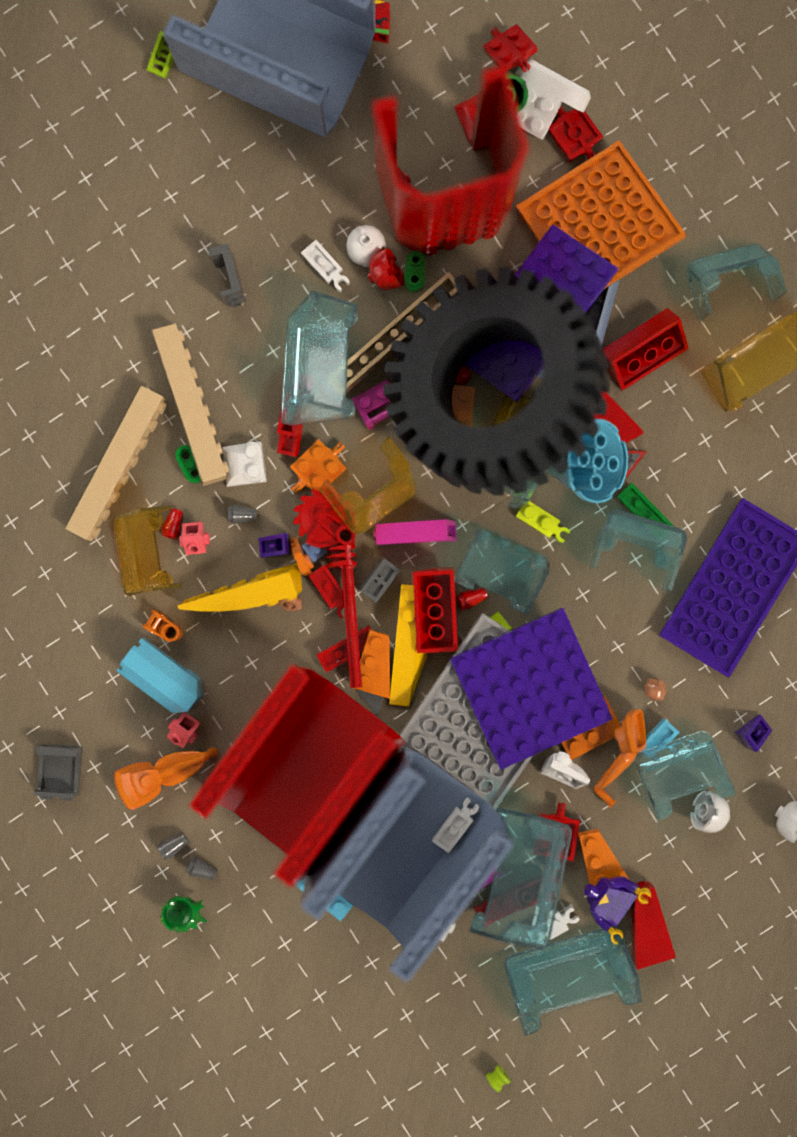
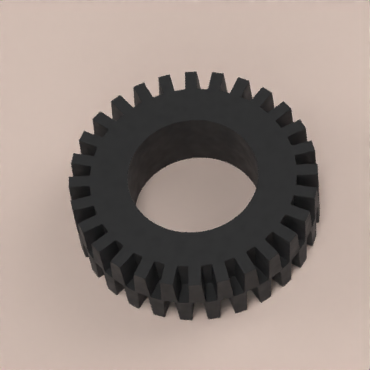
M499 267L497 281L487 269L476 270V287L464 275L454 278L458 295L454 297L442 286L434 290L433 293L441 305L435 311L421 301L415 307L424 321L421 326L405 319L400 328L409 338L410 342L408 344L393 340L390 350L400 362H386L384 372L394 383L384 384L383 390L384 395L392 403V405L386 407L388 417L396 424L393 430L397 437L406 444L405 448L440 478L442 477L457 488H460L462 485L471 493L481 494L482 488H484L493 496L504 495V486L509 487L515 493L527 491L525 480L528 479L542 486L549 482L545 471L550 467L556 469L560 474L570 468L564 458L570 451L578 457L583 455L587 449L581 439L585 433L595 438L600 428L594 415H605L608 405L602 392H610V381L605 370L609 369L602 350L603 346L580 304H576L572 295L565 288L560 291L555 282L546 276L540 282L533 271L522 269L518 279L510 267ZM508 340L523 341L536 346L542 351L544 363L542 380L534 398L522 412L502 424L491 427H470L457 422L452 407L453 386L458 373L471 356L488 345Z

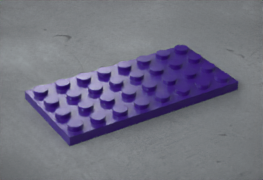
M552 224L515 275L519 279L522 269L533 271L540 282L544 276L552 279L558 289L561 291L565 288L572 295L576 304H580L586 313L617 273L618 268ZM508 340L496 342L482 348L471 356L465 365L517 403L542 371L544 363L542 351L536 346L523 341Z
M741 498L658 636L729 678L797 566V530L746 499Z

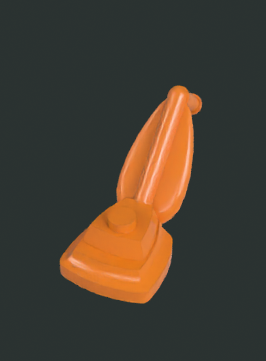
M641 709L630 710L622 720V725L614 730L615 740L618 741L621 753L593 788L595 795L597 794L609 806V809L617 801H614L602 788L618 778L635 760L637 753L644 750L647 746L645 721Z
M211 747L202 753L198 751L171 753L158 759L154 766L150 762H138L125 766L114 772L117 793L128 810L139 808L153 800L161 792V785L171 787L193 776L201 769L205 762L217 755V749Z

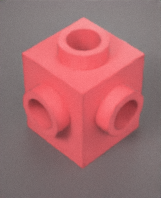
M203 521L182 524V534L179 536L180 546L184 547L186 555L206 553L207 545L210 544V536L208 532L205 533Z
M183 712L178 719L174 718L168 726L170 732L167 738L175 745L184 748L188 742L192 744L198 736L196 731L200 722L186 712Z

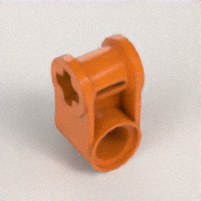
M152 609V615L147 623L142 625L149 632L168 642L178 641L183 636V629L179 624L155 609ZM171 627H174L176 630L174 638H171L168 634Z

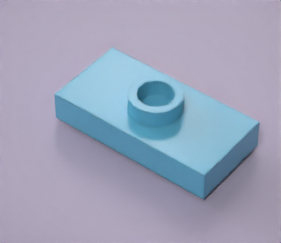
M663 717L646 735L647 746L641 752L649 760L653 761L680 732Z

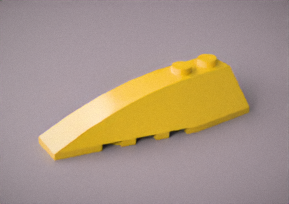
M293 563L258 574L249 582L246 579L240 580L238 583L233 584L231 588H228L227 585L214 590L212 595L210 592L188 598L182 601L178 608L191 611L221 612L242 610L267 604V607L278 604L279 600L285 599L290 601L297 598V595L302 590L301 572L297 563Z
M401 584L389 705L409 707L428 653H417L413 585Z

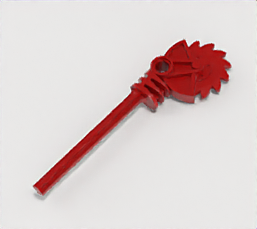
M327 488L324 490V495L312 489V496H301L300 500L304 504H300L293 509L294 512L300 513L294 519L293 525L301 524L298 533L299 537H302L305 533L307 534L305 544L331 552V555L326 557L331 559L332 562L327 564V568L341 569L350 688L362 687L353 573L357 562L352 560L356 556V553H352V550L356 549V533L352 527L353 510L349 501L341 504L340 494L333 498L332 493ZM340 532H347L349 540L343 541L340 538Z

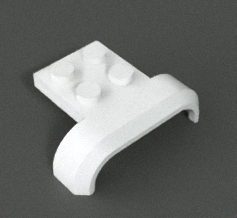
M528 58L526 61L531 66L530 70L524 72L518 66L515 72L516 75L526 81L528 88L526 106L518 113L523 130L543 140L562 102L584 113L591 96L589 90Z

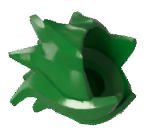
M173 897L162 908L160 915L161 923L168 930L177 933H187L190 928L197 930L198 921L207 922L199 912L205 907V905H202L203 900L195 902L190 897Z

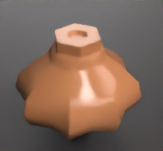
M298 596L290 601L285 599L279 600V606L283 607L286 611L294 612L302 608V600Z
M648 678L647 683L643 686L646 696L650 697L652 701H663L664 696L667 694L666 684L658 678Z

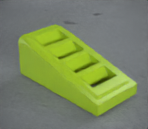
M160 31L146 70L166 79L174 59L169 47L164 45L166 41L163 35L164 32ZM161 49H164L166 51H169V54L166 55L164 53H161L160 51ZM158 56L166 59V62L157 60ZM155 63L164 67L163 71L155 68Z

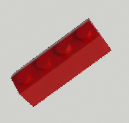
M666 308L602 350L608 361L609 369L607 370L620 390L623 391L688 350L689 346L681 318Z
M453 567L413 571L417 653L457 651Z

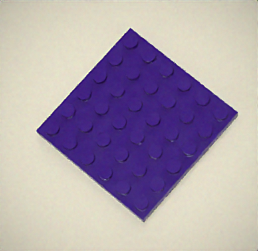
M563 607L450 658L500 770L613 719Z

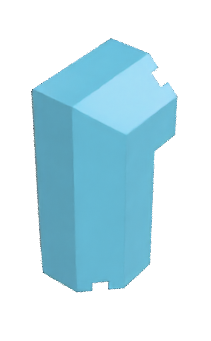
M141 638L138 641L141 645L139 647L134 645L121 661L120 666L122 667L118 668L117 672L171 713L188 712L195 708L204 696L202 678L192 670L184 668L146 638Z

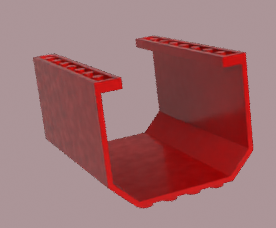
M505 66L482 72L471 140L473 151L489 147L497 176L432 195L424 196L404 185L399 180L396 170L397 104L395 97L373 102L376 172L396 242L412 251H419L426 254V256L436 254L438 250H452L459 244L470 245L475 243L477 239L484 238L487 240L495 237V234L499 232L511 210L529 149Z
M292 664L188 806L204 819H207L219 804L233 811L287 854L274 872V875L291 888L310 874L406 741L389 725L328 679L309 667Z

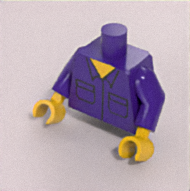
M624 876L610 879L603 877L596 886L587 884L584 890V894L588 896L587 901L591 906L590 912L595 922L605 932L608 931L611 934V941L614 944H618V941L613 935L619 934L623 938V933L620 929H614L612 926L617 927L636 899L637 894L638 900L643 904H647L648 899L643 897L642 894L651 897V892L648 888L640 889L638 888L639 885Z

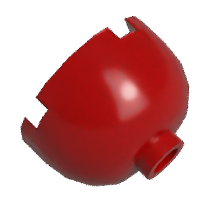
M389 248L378 252L372 257L369 265L370 272L368 273L370 282L372 284L375 283L378 288L385 291L400 288L405 283L402 269L400 266L397 267L395 263L397 258Z

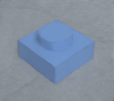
M307 544L302 546L313 562H316L328 553L325 549L314 548Z

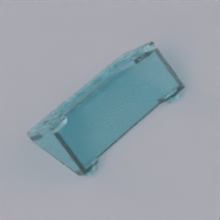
M312 291L289 316L286 330L281 421L283 424L300 425L346 420L353 415L355 406L351 399L346 398L349 329L358 321L357 304Z
M497 807L496 811L505 820L513 846L496 867L486 913L478 912L472 919L470 932L507 944L544 950L549 945L571 841V828L567 824L533 814Z
M599 929L508 956L504 965L524 1036L533 1034L541 1028V1014L617 993L621 1002L626 1005L642 1002L640 979L624 937L622 938L619 934H614L613 937L618 941V944H614L611 941V934L608 931L605 932L603 929Z

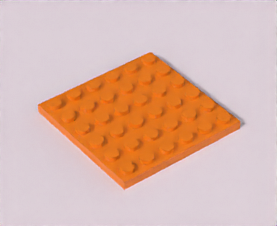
M620 140L516 206L538 242H540L553 224L616 266L618 271L605 288L686 238L684 230Z

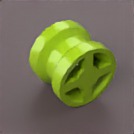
M499 1064L492 1073L486 1074L488 1082L497 1092L502 1090L504 1084L511 1082L509 1075Z

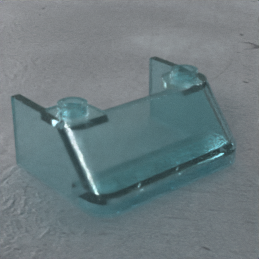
M757 243L692 260L687 266L686 272L699 320H704L712 313L707 293L713 292L719 287V275L757 265L759 273L766 277L772 302L781 298L787 291L778 260L761 244Z
M621 510L610 512L596 538L588 568H597L602 551L613 550L617 540L620 539L656 550L654 563L658 568L666 570L661 590L672 591L687 542L685 531Z

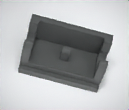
M380 557L357 589L377 603L400 570L385 558Z

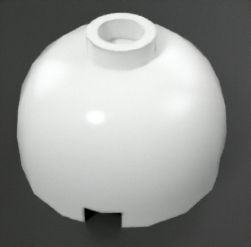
M361 225L353 229L349 234L346 249L353 263L369 267L372 257L386 249V242L379 229L371 225Z
M705 790L696 796L692 804L695 806L694 813L691 812L690 815L693 827L706 833L722 830L730 820L729 804L724 797L715 792Z
M797 801L789 802L785 807L780 806L775 814L778 817L776 822L778 832L793 844L797 839Z

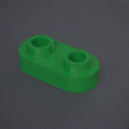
M412 251L406 257L405 287L410 292L421 291L425 283L426 258L419 251ZM418 258L419 262L413 263L412 259ZM417 278L418 282L412 283L411 279Z
M180 446L176 450L175 457L185 478L193 484L201 483L199 475L198 477L192 476L193 471L197 470L190 446ZM185 453L190 454V457L187 460L183 458V455Z

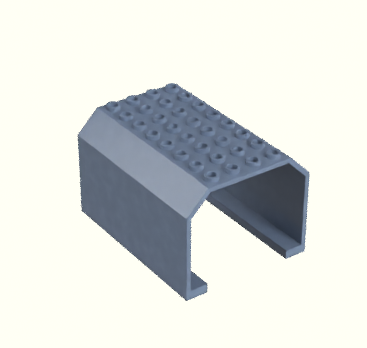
M218 0L205 29L172 15L163 35L178 71L325 138L335 128L369 55L376 30L375 0Z
M404 746L313 870L305 878L301 908L319 920L338 894L385 926L401 944L402 951L390 965V971L408 983L513 846L505 820L482 797L421 753ZM468 797L470 803L467 807L473 808L475 804H478L479 809L475 814L470 815L473 818V822L448 853L432 842V838L456 807L460 810L463 808V801Z

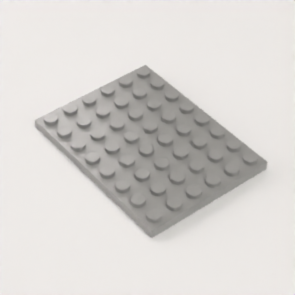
M482 613L453 656L509 632V630ZM451 660L399 734L406 742L398 754L404 746L421 753L486 800L495 810L532 758V756L500 770Z

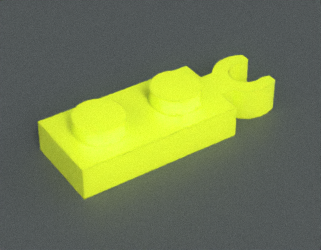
M527 499L515 516L548 538L554 534L556 540L560 543L565 541L560 537V532L570 533L568 528L558 527L560 520Z

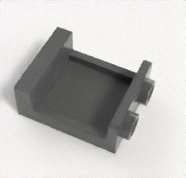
M228 243L209 248L208 251L215 267L226 266L231 284V289L220 292L221 297L227 306L237 307L242 305L246 298L234 255Z
M38 745L36 747V754L39 755L37 789L33 795L40 796V799L45 800L52 799V797H60L62 801H71L72 798L78 796L83 746Z

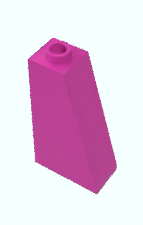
M447 519L375 524L376 529L373 531L376 545L457 541L456 521Z

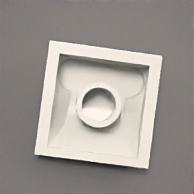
M247 442L246 444L222 447L223 459L226 461L229 473H226L227 487L267 482L262 442Z
M561 751L558 754L554 753L548 756L540 770L541 774L574 789L588 785L590 781L583 769L573 763L570 755Z

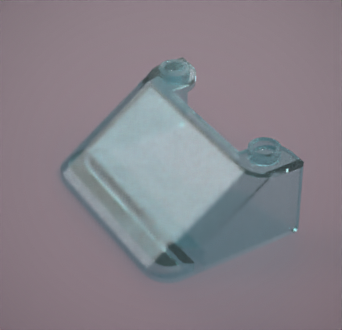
M700 731L643 750L635 758V765L648 808L657 821L670 816L672 812L671 800L712 786L715 787L716 792L721 797L727 798L736 795L733 783L712 736L706 731Z

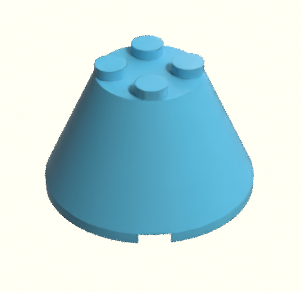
M595 419L600 429L595 438L585 433L581 439L587 449L583 455L578 457L570 451L564 457L570 467L569 469L560 474L556 469L550 467L548 472L581 499L591 503H602L611 499V495L616 490H620L627 473L628 453L625 441H621L618 435L619 430L606 420Z

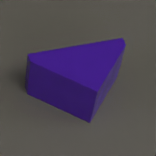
M283 533L258 538L260 558L292 555L289 534Z
M759 714L738 729L735 734L747 749L757 752L772 732V729L762 715Z

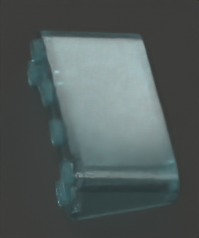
M482 528L481 530H476L454 582L472 590L475 584L510 599V607L529 614L549 574L550 563L545 555L529 552L527 547L511 544L509 539L505 537L498 538L492 535L491 531Z

